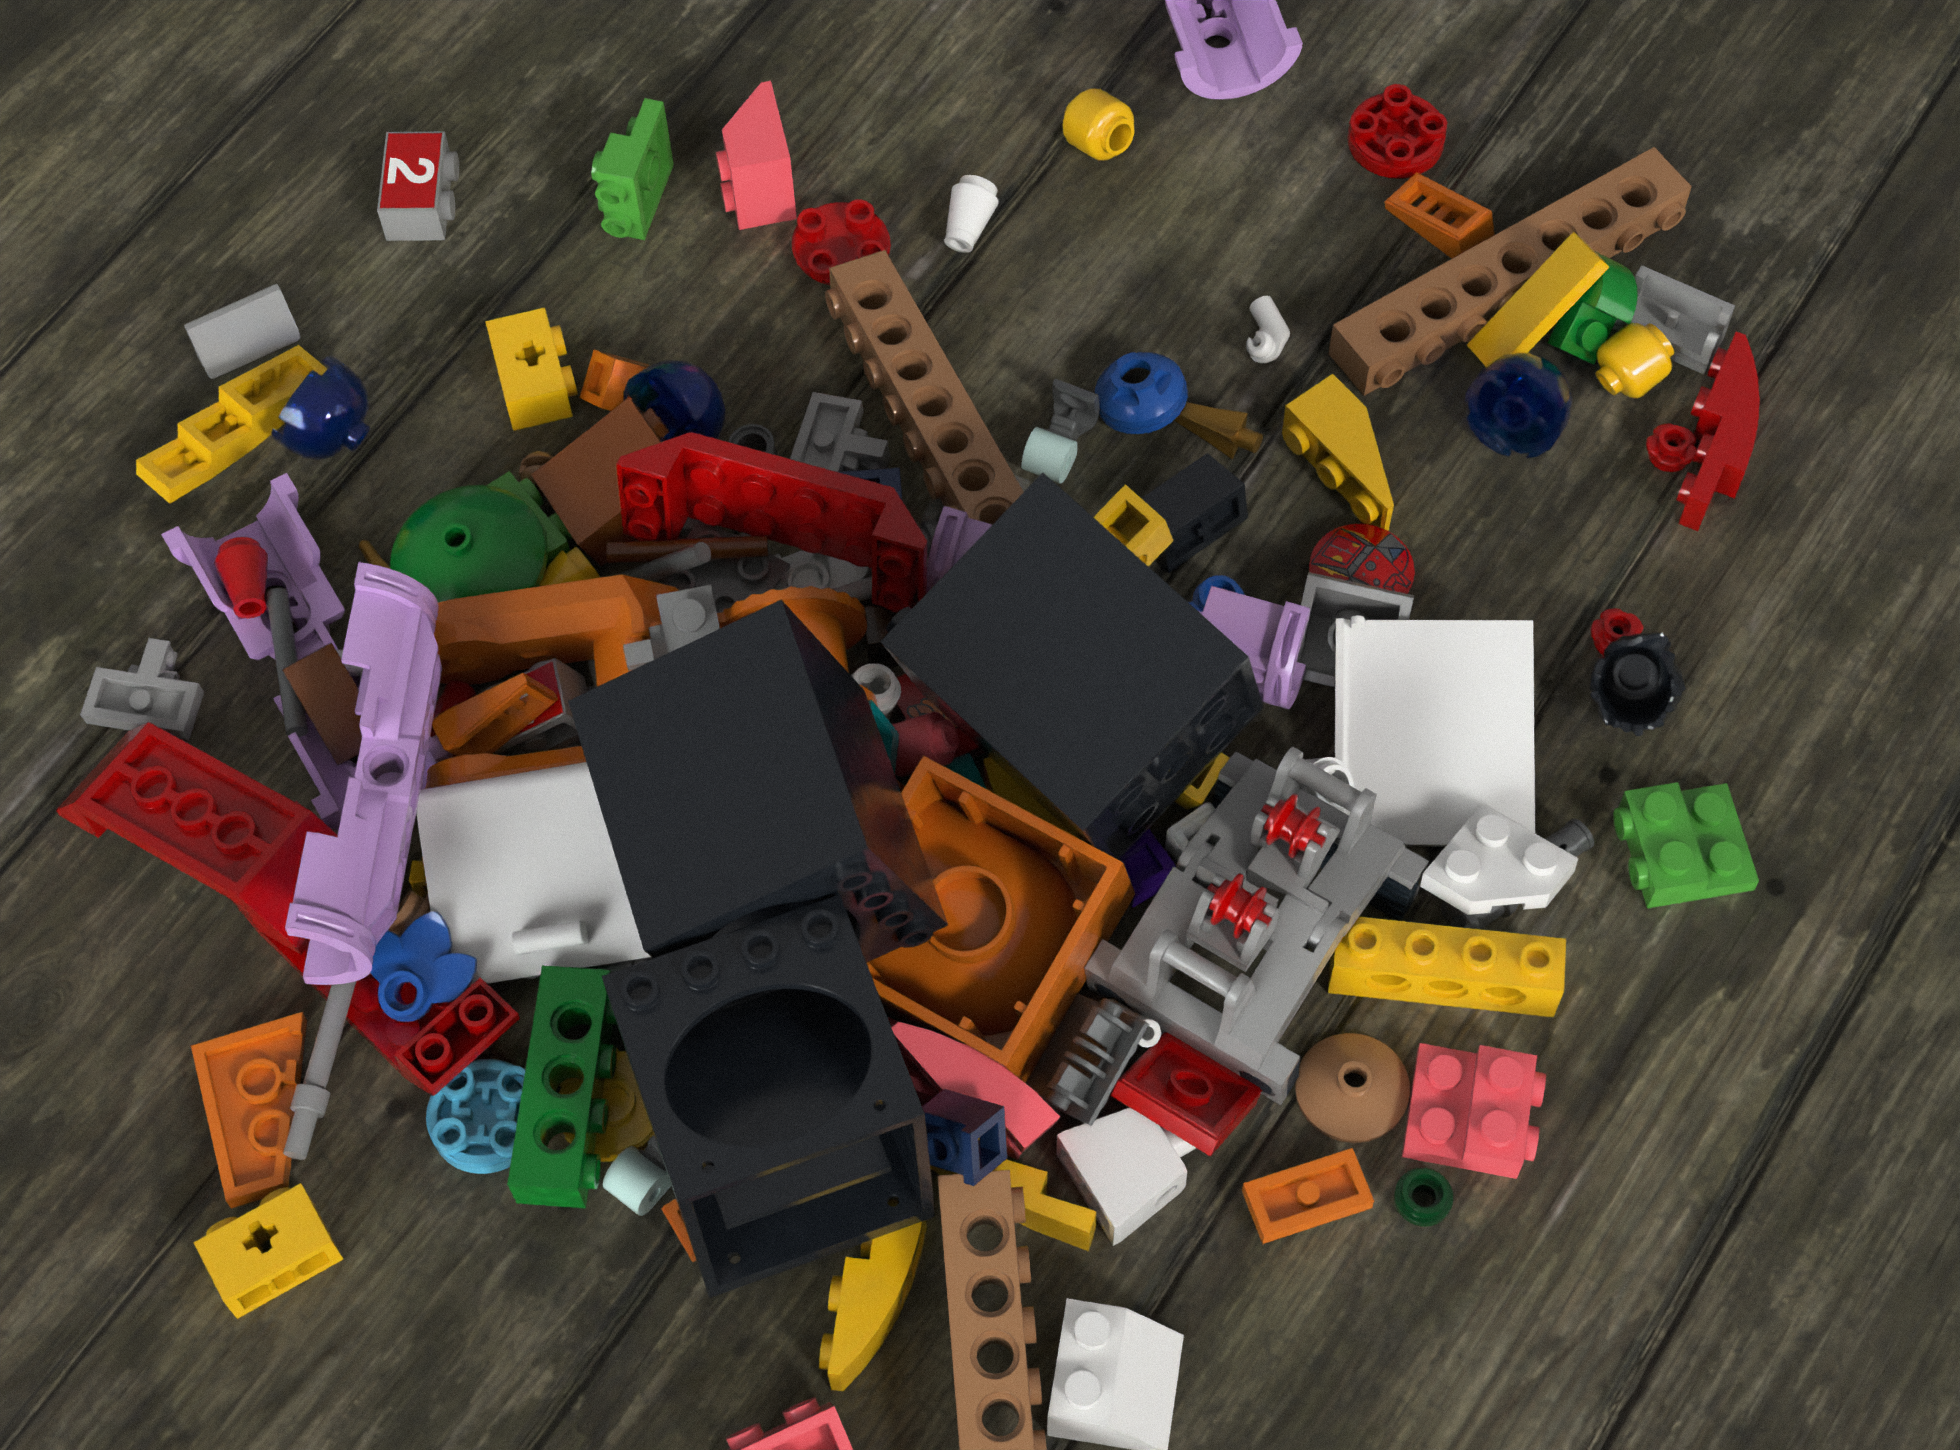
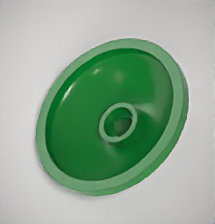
M488 485L461 486L430 498L409 516L393 544L390 569L403 573L423 584L433 593L438 603L456 598L538 587L542 581L547 564V541L543 527L533 510L515 494ZM465 537V540L461 545L451 547L454 541H456L459 538Z

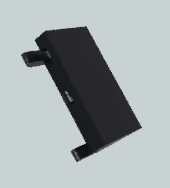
M1208 453L1141 498L1166 520L1174 540L1156 558L1167 573L1182 565L1248 518L1245 484Z

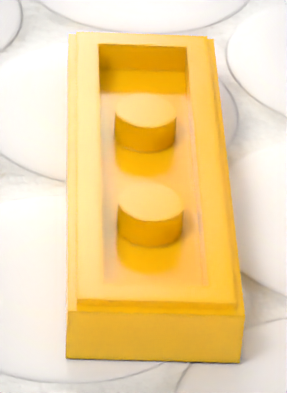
M1573 232L1471 339L1467 346L1493 375L1502 380L1601 277L1609 266L1580 236Z

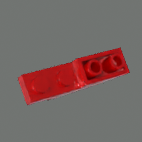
M1737 331L1728 350L1718 347L1707 374L1708 377L1715 379L1711 389L1701 386L1690 414L1699 418L1694 436L1696 439L1701 440L1693 461L1702 465L1698 475L1687 472L1676 501L1685 504L1678 524L1699 531L1714 492L1735 499L1754 448L1760 404L1758 376L1745 334Z

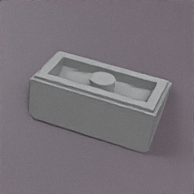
M278 284L269 286L184 325L195 353L208 377L211 379L297 342L301 338L298 327Z

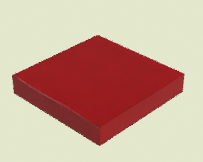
M1164 1032L1158 1043L1150 1047L1117 1080L1111 1096L1211 1157L1255 1107L1263 1090L1170 1033Z

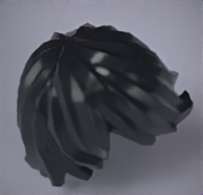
M1663 632L1618 637L1616 641L1610 642L1606 647L1604 656L1597 659L1591 673L1589 689L1592 691L1590 694L1592 700L1598 705V714L1606 726L1611 725L1613 728H1621L1626 733L1632 731L1637 737H1640L1645 729L1654 730L1656 727L1661 728L1664 726L1665 721L1670 718L1671 712L1677 710V704L1682 698V691L1686 690L1682 671L1675 664V653L1669 651L1671 642H1669L1668 637Z

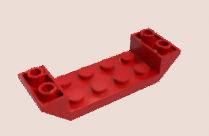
M693 432L622 455L616 463L623 534L633 536L640 541L677 539L689 517L700 520L707 525H718L747 533L751 536L767 535L768 540L797 547L808 553H819L850 562L858 567L872 568V604L885 607L892 612L898 613L905 607L912 609L926 595L927 539L894 487Z
M147 722L128 731L56 809L59 816L99 838L109 829L246 908L260 932L300 955L309 946L310 939L289 936L285 929L289 905L293 903L306 833L315 832L337 837V834L309 809L154 724Z
M232 900L257 932L303 977L308 947L300 955L260 932L246 908ZM371 973L365 978L356 981L346 1016V1021L407 1081L432 1096H435L520 1019L519 1014L480 977L454 1001L434 1003L431 1010L421 1019L411 1022L397 1021L389 1017L381 1008L378 1000V987L380 983ZM408 982L401 989V998L405 1003L410 1004L415 1000L417 991L415 986ZM310 984L327 1001L331 985Z

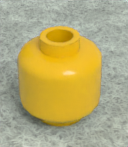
M1088 89L1079 93L1067 105L1063 118V134L1069 144L1095 160H1109L1123 153L1131 144L1134 137V115L1128 105L1101 89Z
M1639 323L1626 324L1598 348L1596 356L1600 369L1595 372L1596 377L1601 385L1614 396L1621 392L1629 398H1640L1670 374L1672 370L1670 358L1674 355V349L1666 336L1655 325L1651 323L1645 326Z

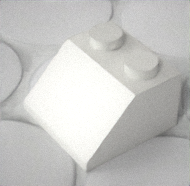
M1067 1298L1049 1405L1047 1436L1131 1450H1168L1184 1335L1128 1308Z

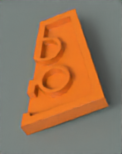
M303 1012L191 1045L225 1200L231 1209L261 1200L277 1189L289 1187L292 1158L285 1156L283 1151L295 1113L290 1109L296 1085L300 1084L307 1027V1019Z

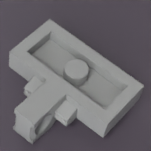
M813 392L790 459L836 472L857 471V469H887L891 455L887 440L868 437L867 431L859 429L864 413L862 400Z
M711 585L656 595L662 625L649 627L651 639L623 645L628 671L634 670L720 629Z
M148 638L140 666L131 665L128 672L96 667L80 715L86 724L129 731L150 722L179 739L189 740L204 691L199 683L179 680L180 675L174 671L178 654L173 651L170 641Z

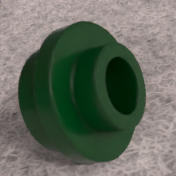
M1416 1168L1406 1172L1399 1179L1394 1191V1203L1399 1214L1409 1223L1423 1227L1433 1226L1448 1216L1453 1205V1190L1448 1180L1439 1172L1429 1168ZM1419 1191L1426 1192L1432 1197L1433 1204L1428 1207L1419 1206L1413 1200L1412 1195Z

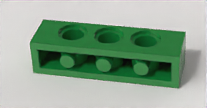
M542 965L507 1183L517 1204L586 1208L589 1189L596 1190L598 1188L601 1173L600 1154H594L597 1133L605 1134L609 1117L608 1099L602 1098L604 1080L613 1079L617 1060L616 1045L610 1044L612 1025H617L602 979L603 975L611 973L610 970ZM576 1025H588L591 1027L589 1032L580 1039L570 1040L565 1038L567 1031ZM578 1078L583 1080L580 1088L571 1094H559L556 1092L558 1086L567 1079ZM568 1132L575 1135L572 1143L564 1149L552 1150L548 1148L550 1140L559 1133Z

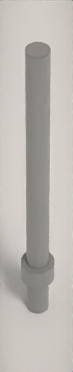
M356 981L331 985L303 1084L296 1085L290 1109L295 1113L283 1154L287 1157L298 1160L306 1159L317 1118H323L330 1098V1092L326 1090Z

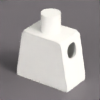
M1127 1108L1096 1119L1092 1126L1085 1123L1057 1135L1056 1155L1091 1210L1097 1211L1096 1220L1114 1246L1124 1240L1182 1192L1186 1186L1187 1169L1180 1157L1193 1151L1196 1147L1163 1127L1161 1128L1160 1125L1132 1108Z

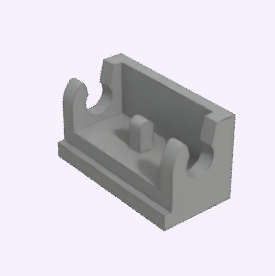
M1641 265L1635 276L1638 297L1631 323H1639L1643 326L1648 323L1655 325L1666 336L1674 349V355L1670 359L1704 374L1724 339L1735 305ZM1617 319L1611 334L1614 335L1628 323Z

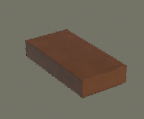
M330 642L284 667L282 671L335 763L340 765L358 755L360 751L362 734L359 723L361 716L355 714L359 690L345 665L342 664L341 658L333 644Z

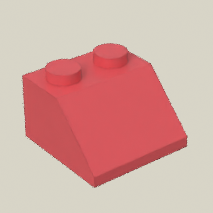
M771 81L761 82L722 129L724 150L716 152L719 174L723 182L720 183L725 211H735L739 230L797 219L790 154Z

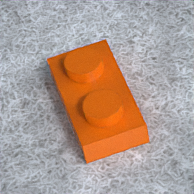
M1353 1148L1245 1182L1242 1187L1243 1196L1262 1244L1371 1209L1374 1203L1373 1196Z

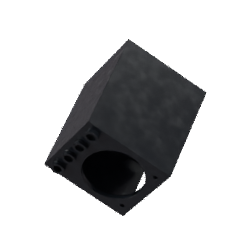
M1044 473L1020 495L912 609L905 607L891 619L885 630L887 635L881 641L918 690L1069 832L1118 860L1124 856L1264 708L1249 656Z
M782 600L568 700L644 952L651 957L656 958L839 894L866 963L900 947L910 948L921 945L931 939L933 932L948 926L865 690Z
M840 894L602 976L627 1056L709 1298L935 1217L925 1114ZM892 1199H896L899 1202L896 1206L888 1204ZM733 1256L740 1257V1261L736 1264L731 1263L730 1259Z

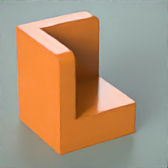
M594 349L579 398L609 411L614 410L626 399L630 398L643 412L651 407L657 413L668 373L646 363Z

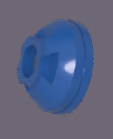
M1132 352L1120 357L1102 372L1095 387V393L1099 396L1100 418L1112 429L1126 434L1150 433L1165 427L1180 415L1188 398L1187 383L1180 367L1170 358L1153 352ZM1134 368H1144L1150 371L1149 376L1140 383L1131 384L1122 380L1123 376Z

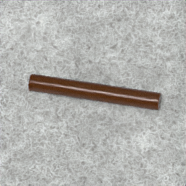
M767 535L607 542L608 564L650 562L698 542H704L709 546L711 559L768 557Z

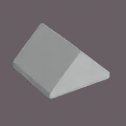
M1308 572L1301 606L1310 608V617L1297 658V662L1306 664V674L1303 680L1335 687L1336 618L1351 620L1352 616L1360 615L1364 617V620H1409L1414 595Z

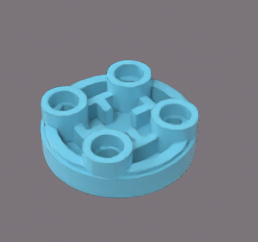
M474 1060L435 1096H430L426 1110L427 1130L436 1150L449 1164L460 1170L477 1174L494 1173L510 1167L525 1069L502 1060Z

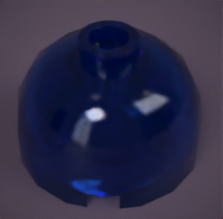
M1527 352L1503 355L1489 363L1477 375L1465 396V402L1468 400L1470 410L1469 415L1466 417L1470 429L1481 443L1496 453L1508 457L1511 455L1510 449L1520 454L1529 453L1526 458L1537 457L1550 450L1566 428L1571 416L1572 396L1565 376L1555 364L1544 357Z
M332 355L322 360L330 368L322 376L312 370L282 409L278 418L286 423L283 432L274 428L271 432L273 440L302 458L313 460L331 458L337 455L344 447L353 452L362 443L370 430V426L364 423L369 410L368 392L362 380L348 366Z
M664 360L655 363L631 377L623 391L624 401L631 397L632 401L643 412L651 407L659 415L670 430V433L663 437L665 441L689 432L718 439L725 424V405L721 391L715 381L702 368L689 361Z

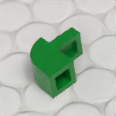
M1598 252L1596 253L1606 262L1609 268L1558 320L1547 342L1593 365L1597 360L1598 348L1607 340L1616 320L1619 319L1628 324L1631 323L1638 297L1637 284L1632 272L1626 266Z

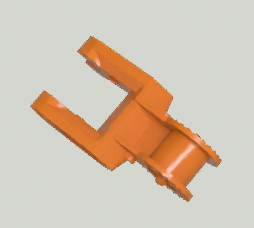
M621 574L439 602L434 636L442 665L440 683L447 684L450 681H460L468 685L482 684L499 680L513 671L530 669L538 662L556 658L564 664L594 659L596 685L598 687L630 672L626 665L623 645L651 639L649 627L662 625L656 595L679 590L674 586ZM790 586L783 590L770 589L763 594H752L745 600L736 601L730 608L717 613L719 627L722 628L782 600L847 672L846 650L860 641L867 630L864 605L857 598L851 597L846 592H837L831 588L819 589L813 586L797 588ZM860 685L865 690L868 701L872 700L878 707L877 699L873 692ZM582 746L515 756L487 753L461 755L444 759L430 766L427 770L425 789L586 762Z

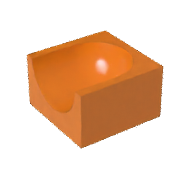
M923 755L901 794L948 926L933 932L931 939L921 945L910 948L900 947L867 962V966L885 1012L906 1024L934 1031L968 1045L1004 1066L1026 1083L1075 996L1085 983L1086 975L1084 968L1102 939L1107 942L1109 941L1132 901L1135 891L1122 861Z

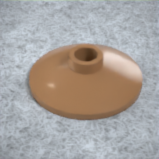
M1344 1033L1321 1040L1305 1054L1299 1065V1077L1295 1082V1094L1302 1114L1320 1133L1341 1142L1363 1143L1386 1135L1400 1122L1409 1102L1410 1082L1402 1061L1386 1044L1366 1035ZM1349 1073L1359 1074L1363 1077L1365 1084L1360 1087H1351L1345 1082L1344 1076Z

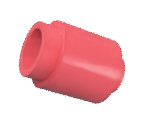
M933 711L892 724L899 733L895 769L897 776L902 778L911 776L923 755L942 766L948 765L953 761L955 751L959 745L958 734L953 723L945 719L940 713Z

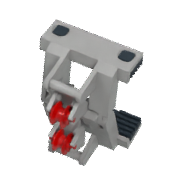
M1293 746L1287 751L1277 770L1258 759L1252 761L1238 752L1232 755L1218 775L1219 781L1216 784L1217 788L1215 789L1214 801L1212 803L1215 808L1214 812L1183 850L1176 867H1173L1123 949L1121 950L1102 939L1084 968L1089 991L1101 998L1116 999L1140 1015L1153 1019L1159 1024L1161 1034L1164 1032L1170 1033L1263 1090L1262 1095L1279 1105H1282L1299 1077L1300 1056L1278 1042L1342 937L1346 936L1368 904L1401 921L1417 897L1423 873L1429 862L1407 849L1405 843L1371 824L1376 793L1367 788L1361 792L1302 759L1303 752ZM1299 783L1350 811V815L1343 813L1301 789ZM1319 868H1322L1321 872L1318 874V876H1317V877L1315 878V880L1313 881V879H1314V877H1315V875H1316L1318 869H1319ZM1195 942L1245 972L1262 948L1267 950L1252 977L1249 978L1243 973L1238 977L1234 976L1190 950ZM1177 969L1224 996L1223 1013L1170 983Z

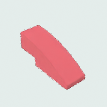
M899 1021L891 1027L899 1048L938 1093L947 1089L1004 1106L1006 1135L1021 1153L1059 1120L1060 1116L1030 1086L1004 1066L968 1045L934 1031Z

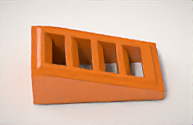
M1417 172L1384 201L1386 210L1452 259L1495 234L1491 210ZM1422 195L1426 197L1417 207L1412 206ZM1437 207L1440 208L1433 215H1430ZM1454 218L1455 221L1449 225L1448 223Z
M521 673L440 713L433 718L432 727L443 749L455 756L483 753L493 754L554 704L558 698L554 691L528 675Z

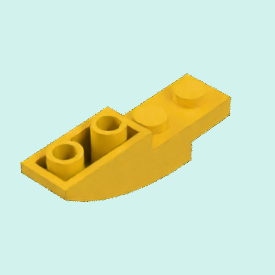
M896 1199L888 1202L890 1206H896L899 1203ZM926 1220L861 1243V1257L869 1259L845 1257L843 1276H832L828 1311L837 1312L834 1334H823L819 1357V1369L828 1370L827 1374L831 1390L844 1391L880 1349L898 1319L911 1290L920 1262L927 1229Z

